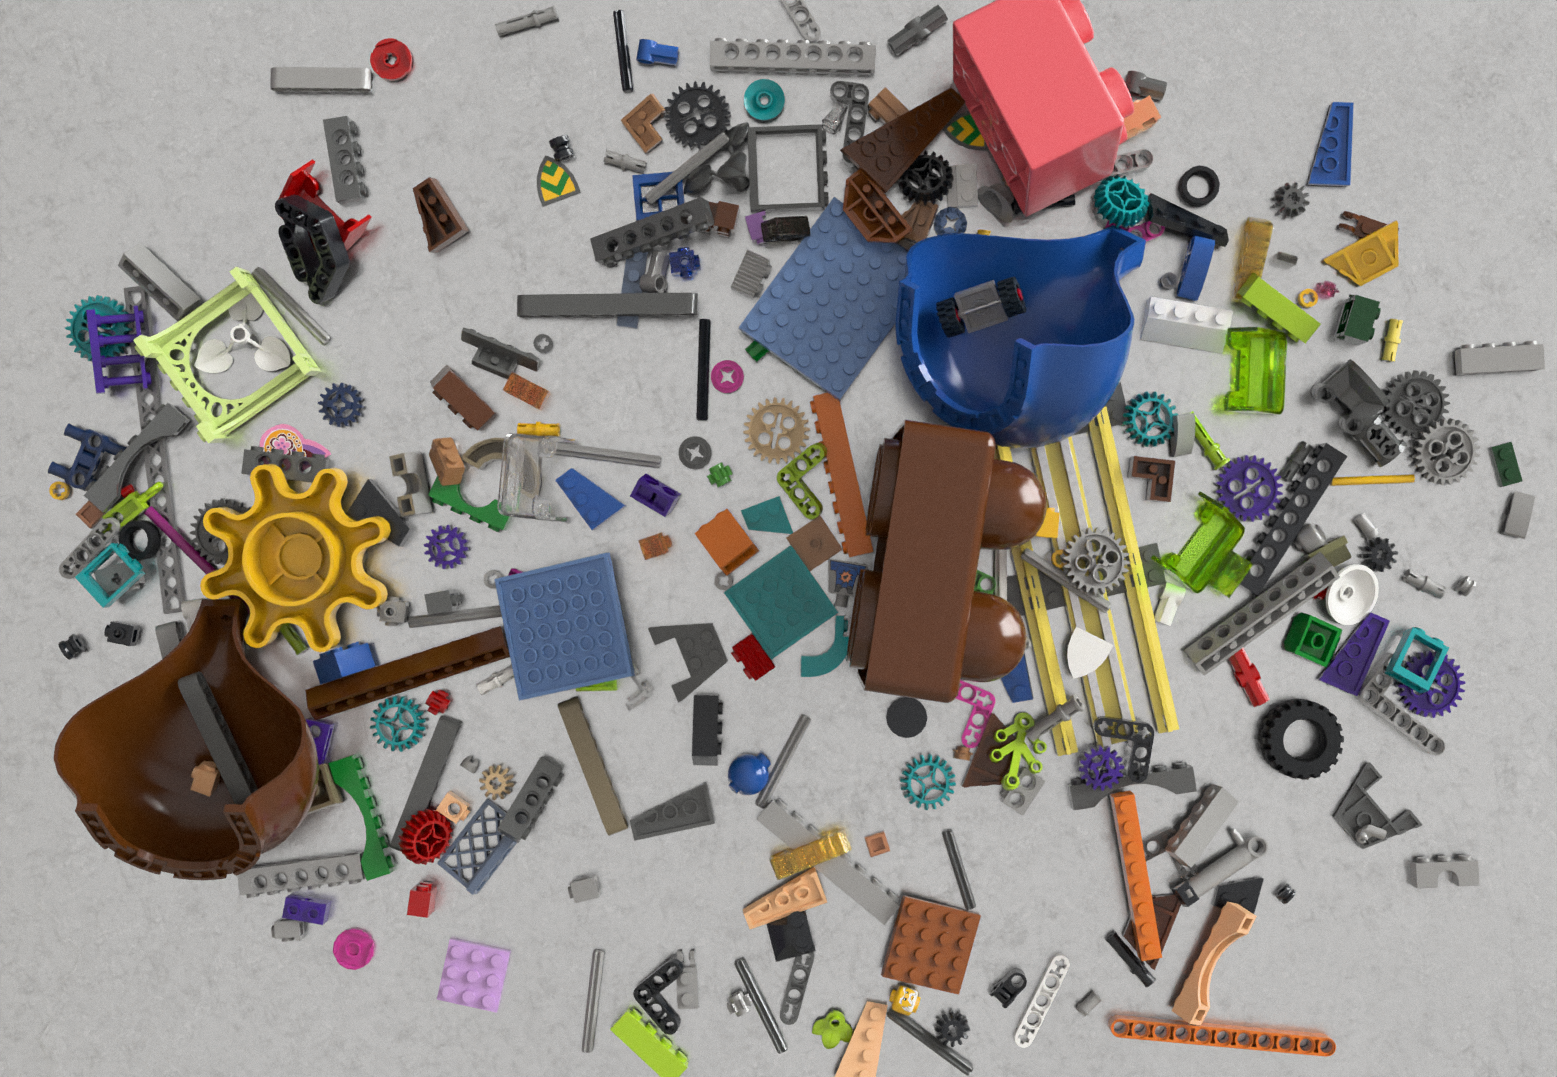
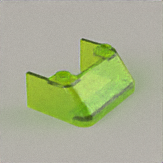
M1201 491L1198 495L1205 504L1199 508L1198 518L1202 523L1180 553L1177 555L1171 552L1165 555L1162 560L1154 555L1151 557L1161 569L1194 593H1200L1205 589L1245 532V527L1224 505Z

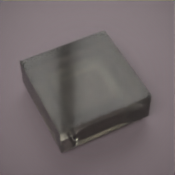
M1277 252L1273 255L1272 262L1293 267L1296 265L1298 257Z

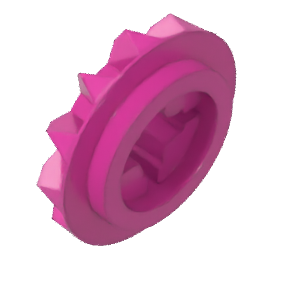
M721 361L712 369V384L720 392L732 393L739 389L743 383V370L734 361ZM721 370L726 373L734 370L731 375L734 383L727 380L721 384L724 378Z

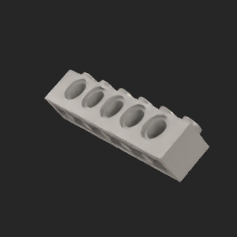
M363 852L253 866L246 872L237 875L240 895H247V898L258 897L259 893L267 892V895L279 894L280 890L285 889L288 892L300 891V887L307 886L308 890L318 889L321 884H328V887L341 885V882L348 881L349 884L360 883L361 879L365 878L360 862ZM339 865H344L347 868L346 875H342L339 872ZM319 868H324L327 871L326 878L318 874ZM300 870L306 873V880L299 879L298 872ZM279 873H282V874L285 875V877H286V882H285V883L279 882V880H278V874H279ZM258 876H262L265 879V886L258 884Z

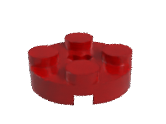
M387 38L375 45L373 53L371 52L370 63L374 72L383 80H400L411 71L412 54L404 43L397 39ZM389 55L397 57V60L394 62L395 64L386 63Z

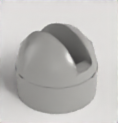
M1168 272L1162 276L1161 283L1163 287L1172 289L1177 285L1178 278L1174 273ZM1166 276H1170L1174 283L1173 285H1170L1169 281L1165 278Z
M468 756L462 761L460 766L474 774L478 768V760L475 759L472 763L470 761L473 756Z

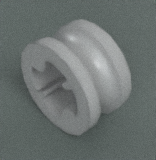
M491 570L484 575V584L488 588H496L495 583L493 585L489 583L488 577L494 574L497 575L496 578L503 577L499 571Z
M1465 576L1457 585L1456 590L1458 592L1462 591V595L1467 596L1476 586V581H1471L1469 576Z

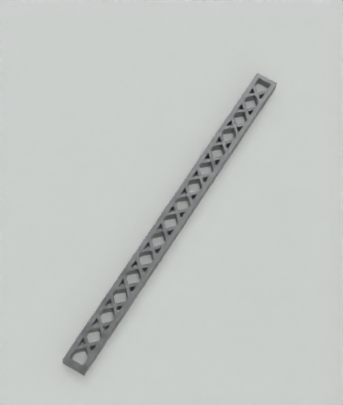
M140 286L123 288L126 312H129V314L134 313L132 306H138L139 311L143 310L144 323H140L141 332L151 337L152 330L147 293ZM140 291L141 299L135 304L131 301V292ZM131 322L128 324V327L133 329L129 334H137L135 329L136 323ZM130 343L131 354H139L134 347L136 343ZM149 358L145 364L146 372H150L151 384L148 385V390L142 391L143 383L135 384L140 427L146 422V418L150 413L156 416L155 412L161 406L155 358ZM133 363L134 376L142 375L140 363ZM148 392L154 398L150 406L144 403L143 399ZM163 438L155 446L150 444L143 449L148 489L154 485L153 479L157 474L161 475L164 479L163 488L149 500L150 507L152 506L156 511L158 510L161 516L165 515L169 520V524L176 530L165 438ZM155 453L161 457V462L157 467L151 463V458ZM160 494L166 498V503L162 508L156 504V499ZM163 531L160 533L161 540L166 535ZM171 540L168 548L160 544V548L156 553L164 614L182 612L181 604L185 601L179 549ZM167 555L174 560V564L170 569L164 565L163 561ZM170 575L176 579V585L173 589L166 585V580ZM172 596L178 599L179 608L169 609L168 601Z

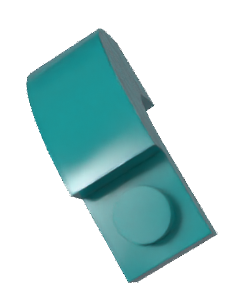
M835 615V638L828 651L820 655H801V677H816L827 674L843 662L847 655L849 636H843V633L848 631V620H844V615Z

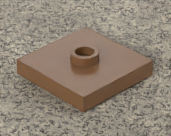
M821 515L786 537L809 571L843 550Z

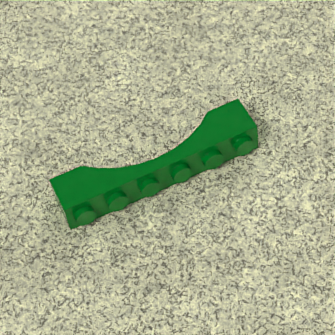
M356 754L328 763L334 782L352 796L364 818L366 844L360 862L366 880L369 881L392 873L395 862L393 856H389L387 850L389 847L388 840L385 835H382L380 829L382 828V822L380 817L375 814V800L369 795L368 789L370 786L368 779L363 777L361 771L363 764L360 757L357 758Z

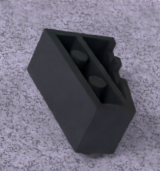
M694 695L693 765L718 766V755L722 754V742H718V735H722V722H719V715H723V702H719V696Z

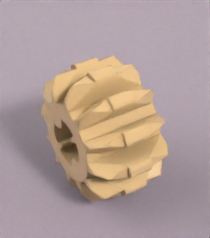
M501 765L497 766L496 771L493 766H490L489 772L485 770L482 772L486 778L479 779V782L485 783V785L480 787V790H488L485 793V797L493 793L492 800H496L497 795L504 799V792L509 795L511 790L508 787H514L515 785L513 782H508V780L514 777L513 774L506 776L509 769L506 768L501 772ZM496 777L502 783L498 787H495V783H492Z

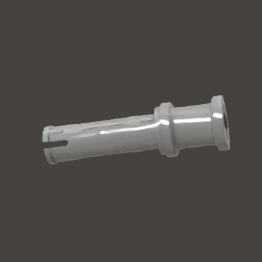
M1073 694L1070 700L1062 705H1057L1053 713L1025 731L1027 737L1034 742L1062 721H1069L1072 715L1078 711L1082 712L1085 710L1082 701Z

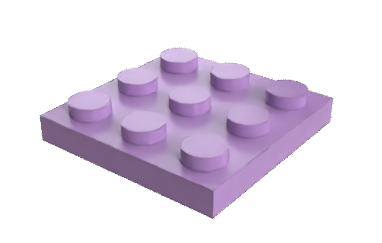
M450 938L437 1000L497 1013L511 951Z

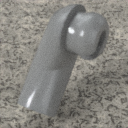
M1366 825L1357 830L1355 837L1358 843L1365 844L1366 840L1372 836L1384 840L1387 831L1373 825Z

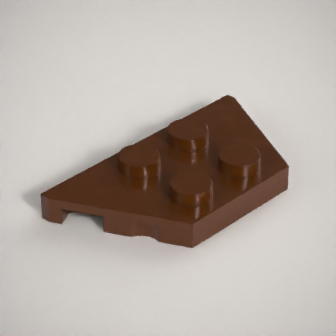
M994 713L990 715L961 785L964 788L1002 785V778L1009 773L1013 751L996 763L992 762L989 757L994 749H1001L1016 740L1013 734H1011L1002 743L995 741V732L1000 729L1004 730L1007 727ZM998 733L999 739H1003V734ZM994 752V758L999 759V754Z
M1175 894L1152 896L1161 953L1181 907V903ZM1130 915L1123 937L1136 950ZM1159 958L1147 960L1146 963L1155 970Z

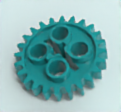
M97 295L96 299L88 296V301L81 299L82 306L75 304L74 306L77 311L69 312L73 318L66 319L67 322L71 323V326L65 327L66 330L71 331L66 338L73 339L69 345L77 346L74 352H81L80 357H88V361H92L90 338L87 341L85 340V333L89 332V330L83 326V323L88 324L86 310L95 309L96 314H100V316L129 314V312H122L124 306H117V300L111 301L110 297L106 296L103 298ZM131 322L114 323L111 327L109 324H101L99 328L114 331L116 334L112 335L98 330V335H103V337L127 335L133 329L128 327V324ZM121 343L100 347L101 356L115 357L117 353L123 354L124 351L121 347H129V345Z

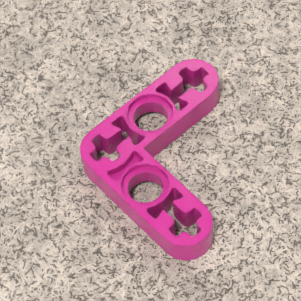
M960 680L961 685L959 686L956 699L973 705L961 735V742L967 748H975L981 740L996 700L989 691ZM964 687H970L973 691L972 696L968 699L961 696V690ZM976 691H980L978 695L981 697L989 695L991 704L983 706V702L976 699V703L972 702L976 697ZM975 714L983 715L984 722L981 725L973 723L972 718ZM969 725L975 729H981L979 733L975 731L973 735L976 741L967 744L965 736H970L972 729H968Z

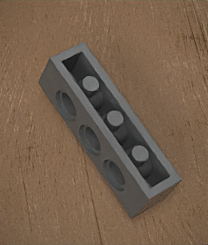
M348 116L324 119V131L336 202L344 204L363 201L366 187L365 183L361 182L360 174H363V168L357 158L360 149L358 142L354 140V134L356 133L355 122L351 121ZM341 135L347 136L344 144H338V138ZM349 155V163L343 165L341 163L342 157ZM349 175H352L353 182L349 185H345V178Z
M251 446V450L244 449L241 474L251 475L252 470L262 465V459L267 456L270 459V464L281 468L285 479L312 483L319 471L329 469L330 460L324 459L325 455L312 453V457H304V452L292 451V455L284 454V450L271 449V452H263L264 447ZM285 459H288L291 464L288 470H284L282 467V462ZM305 462H309L311 465V470L308 473H305L302 469Z
M540 757L497 831L517 843L521 839L526 840L531 831L528 828L532 821L536 823L542 813L539 810L543 803L547 805L552 796L550 790L553 785L557 787L563 776L560 775L562 769ZM539 779H545L548 786L540 788L536 782ZM530 796L535 797L537 804L534 806L528 805L526 798ZM518 814H523L527 821L519 824L516 822L515 817Z

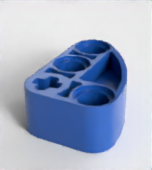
M1195 235L1190 239L1177 288V297L1194 301L1198 300L1212 259L1215 240Z

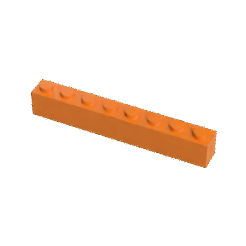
M829 393L813 396V401H810L812 414L816 413L818 421L814 423L817 434L821 433L822 441L819 443H822L827 449V461L823 463L826 474L830 473L832 480L828 482L830 494L834 493L836 501L832 502L835 514L839 513L841 520L837 522L839 534L843 533L845 541L841 542L844 554L848 553L849 557L873 552L870 536H865L867 521L840 401Z
M1130 790L1112 793L1110 798L1137 955L1141 961L1162 958L1135 795Z

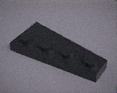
M1149 194L1147 201L1149 202L1150 222L1191 236L1195 235L1215 240V244L1226 247L1229 238L1227 229L1223 226L1206 220L1157 195Z

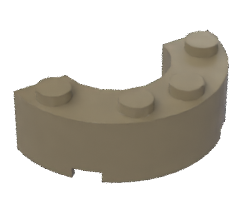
M504 438L486 439L471 446L461 459L480 470H483L488 463L494 460L509 462L517 473L515 490L531 499H537L541 486L540 469L534 456L521 444Z

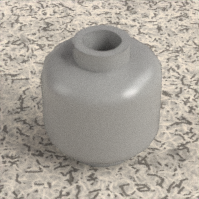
M1308 523L1300 529L1294 543L1300 552L1305 550L1307 553H1312L1325 544L1324 539L1326 535L1318 524Z

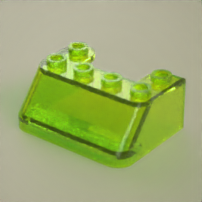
M1261 327L1228 328L1226 344L1230 349L1237 350L1235 358L1236 377L1234 379L1235 391H1228L1223 398L1224 411L1247 414H1282L1285 402L1287 338L1285 333Z

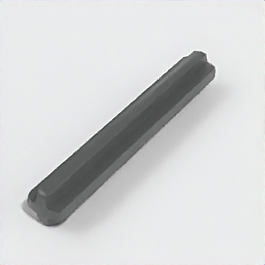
M952 830L944 831L942 835L965 908L967 910L976 907V903Z

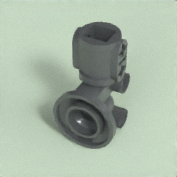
M1349 359L1323 383H1317L1312 387L1311 394L1315 400L1322 403H1330L1337 396L1349 412L1339 418L1338 425L1340 429L1352 434L1356 441L1360 440L1376 458L1375 463L1378 467H1383L1391 462L1406 448L1407 444L1404 440H1398L1384 424L1382 415L1378 413L1389 403V400L1375 382L1353 360ZM1323 388H1326L1327 394L1325 397L1321 398L1320 391ZM1353 419L1354 425L1348 429L1347 424Z

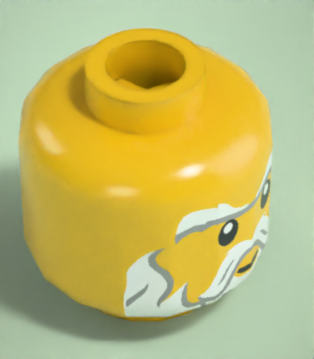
M900 985L897 990L892 989L889 1001L892 1002V1010L909 1016L912 1012L916 1013L921 997H918L917 990L904 985Z

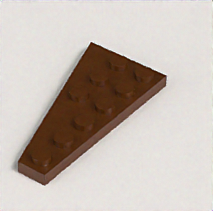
M949 88L847 145L840 151L886 193L966 101L955 90Z

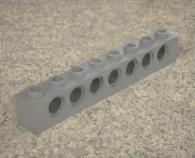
M716 38L715 41H710V70L875 74L876 45H871V42H859V45L851 44L849 41L830 44V41L825 40L818 41V44L810 43L808 40H798L797 43H789V40L784 39L777 40V42H769L767 39H757L756 42H748V39L743 38L736 39V41ZM728 50H735L737 52L734 58H728L725 54ZM750 50L757 52V56L753 59L746 56V53ZM769 51H776L778 53L775 59H769L766 55ZM795 51L799 56L797 59L791 60L787 57V54ZM810 52H817L819 58L817 60H810L808 54ZM832 52H836L839 54L840 58L836 61H832L829 59L828 55ZM851 53H857L860 55V59L858 61H852L850 60L849 55Z
M1319 552L1194 642L1185 651L1201 673L1206 675L1338 580L1340 576L1332 564Z

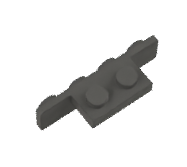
M463 328L461 340L478 347L472 359V365L510 380L517 364L537 371L540 359L534 354L520 351L513 345L503 344L493 337L479 334L474 329Z

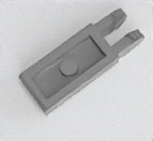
M677 951V959L681 962L683 961L682 951ZM690 951L689 953L690 966H683V972L676 979L678 1009H698L699 1007L695 951Z

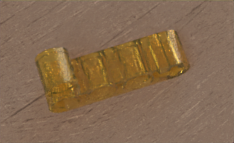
M1248 217L1246 221V241L1234 287L1233 299L1241 300L1242 296L1237 292L1252 273L1260 278L1262 277L1273 230V224L1270 220Z
M841 830L788 852L785 850L776 853L769 858L777 880H780L851 851L852 848L845 830Z

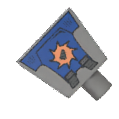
M833 559L828 560V592L836 594L835 606L847 608L849 596L855 597L860 569L867 570L868 565Z

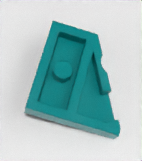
M780 496L741 510L748 530L785 534L793 533Z

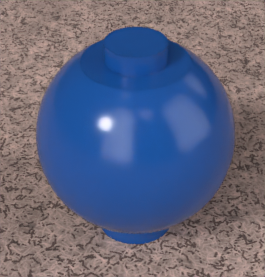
M759 753L757 756L752 754L738 756L729 766L728 780L730 784L728 786L736 794L738 792L742 795L759 793L768 782L769 772L767 768L771 765L770 761L762 753Z

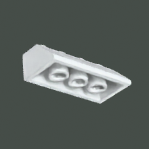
M1150 297L1147 299L1140 340L1222 354L1230 331L1233 311Z

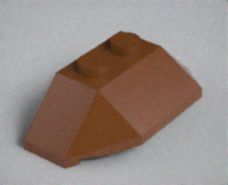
M860 169L846 179L843 211L867 242L897 243L913 231L882 190Z

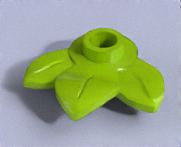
M837 1010L830 1011L825 1018L817 1020L812 1028V1034L822 1035V1043L826 1049L836 1047L840 1040L849 1043L853 1035L852 1027L845 1022V1016ZM833 1020L839 1021L838 1023H832Z

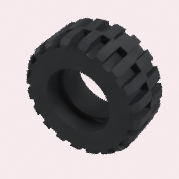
M1292 699L1288 700L1287 703L1282 702L1278 704V708L1275 710L1271 709L1268 713L1270 715L1268 719L1264 718L1262 722L1264 728L1260 730L1259 736L1262 737V741L1259 743L1260 748L1264 750L1263 756L1274 769L1291 778L1309 780L1310 777L1317 778L1320 777L1321 773L1329 772L1332 764L1336 765L1338 762L1336 757L1338 753L1342 754L1343 751L1340 745L1341 742H1344V736L1340 734V731H1342L1341 724L1337 723V717L1329 712L1328 708L1313 701ZM1297 720L1312 722L1319 733L1317 748L1306 758L1292 757L1285 750L1283 743L1286 729Z

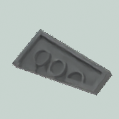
M707 783L631 819L630 824L634 841L715 824Z

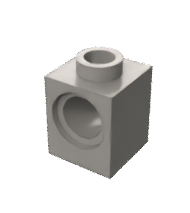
M596 875L572 880L570 886H568L570 899L574 898V902L578 903L599 898L601 894Z

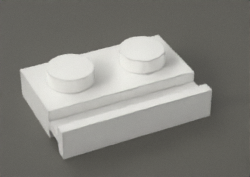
M976 164L948 166L952 167V175L954 177V180L951 182L952 188L948 189V207L978 206Z

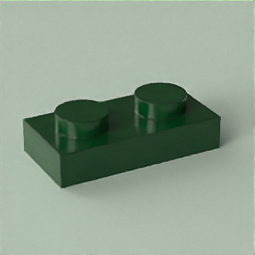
M1512 442L1489 447L1500 487L1522 482Z

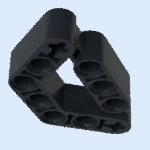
M295 194L277 200L275 202V210L285 223L279 227L278 234L295 278L300 282L307 281L309 286L308 296L313 303L319 304L334 298L350 264V258L334 216L329 211ZM307 231H309V233H310V235H311L312 241H313V243H314V246H315V248H316V251H317V254H318V256H319V259H320L321 263H319V261H318L317 255H316V253H315L314 247H313V245H312V242H311V240H310V237H309V234H308Z

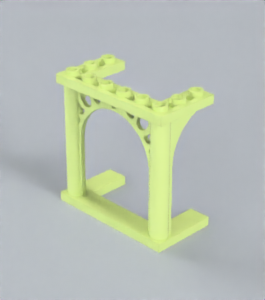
M239 267L229 271L236 281L174 325L154 336L139 335L133 340L136 343V346H134L136 351L142 357L157 359L159 362L157 366L163 374L167 373L171 379L169 381L171 386L176 391L179 390L183 395L182 401L188 408L191 407L196 413L194 417L199 423L196 426L199 430L197 434L203 442L207 441L208 443H222L228 439L226 435L309 376H316L322 372L248 270ZM252 293L296 355L292 357L295 364L249 396L233 400L218 398L205 391L194 378L190 367L191 345L198 332L204 326ZM184 339H185L186 342H187V344H186L185 347L182 346V345L176 344V343L179 342V341H180V343H182V341H183ZM174 349H179L184 353V358L182 360H174L170 357V352ZM183 364L185 366V371L180 372V370L182 369L180 367H176V365ZM192 382L195 383V387H194V388H192V387L190 386V384H191ZM203 397H207L210 401L207 408L206 402H202ZM216 402L222 405V413L218 417H214L212 414V406ZM232 404L234 406V409H230L229 411L231 412L227 414V405Z

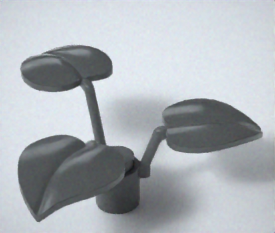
M748 122L738 124L725 133L729 138V142L723 148L728 147L731 157L717 172L711 170L709 164L695 169L686 180L684 186L685 194L705 187L710 181L711 175L719 177L726 184L730 182L737 191H741L748 186L749 179L746 177L745 170L747 156L744 152L736 154L733 152V146H738L745 139L749 129Z

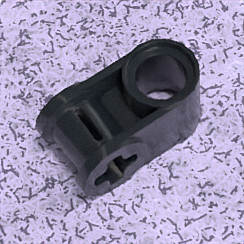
M1018 968L1010 970L991 989L989 995L997 998L1002 1003L1003 1008H1007L1026 987L1025 973ZM1014 976H1021L1022 981L1020 983L1014 984L1011 981Z

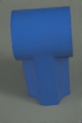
M640 39L636 61L645 64H654L655 62L676 66L679 47L658 44L653 40Z

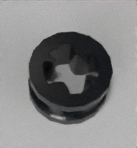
M1289 884L1284 885L1276 894V898H1281L1283 904L1288 903L1296 894V890L1290 889L1291 886Z

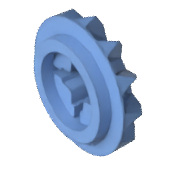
M948 207L942 209L935 217L934 228L938 235L964 233L966 231L967 220L965 214L958 208ZM947 218L950 220L958 219L954 224L955 230L952 227L943 228L947 224Z

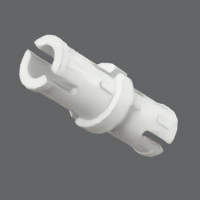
M512 664L498 673H492V676L486 680L477 683L476 686L480 694L483 696L497 687H502L504 683L513 679Z

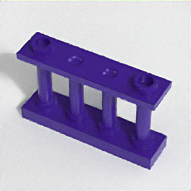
M134 306V313L108 316L96 314L95 309L86 310L96 394H105V389L109 388V386L143 383V389L148 390V385L151 384L150 372H146L144 356L142 357L140 354L105 357V355L101 356L100 347H104V345L134 342L133 340L141 335L140 323H144L143 310L139 311L138 306ZM136 323L137 334L106 337L98 335L97 327H101V324ZM140 363L142 375L113 378L103 376L102 368H106L108 365Z

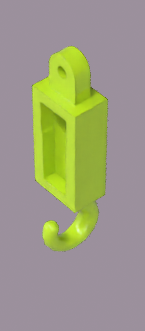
M160 481L156 482L141 495L138 491L132 492L103 515L102 518L113 517L116 512L123 515V522L120 523V530H122L123 526L128 522H132L149 508L146 501L163 488V483ZM111 523L107 524V525H108V528H107L105 531H103L102 533L105 534L107 531L112 530V529H111V527H112V524H111Z

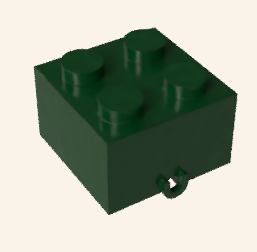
M1349 294L1350 298L1345 300L1334 339L1358 346L1367 343L1373 338L1375 332L1373 324L1379 318L1381 308H1378L1380 302L1359 295Z

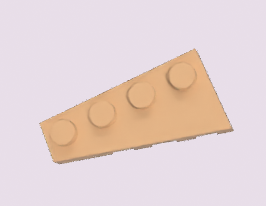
M815 867L744 908L743 914L749 929L787 917L793 912H802L827 903Z
M870 1001L866 1002L834 1077H876L888 1005Z

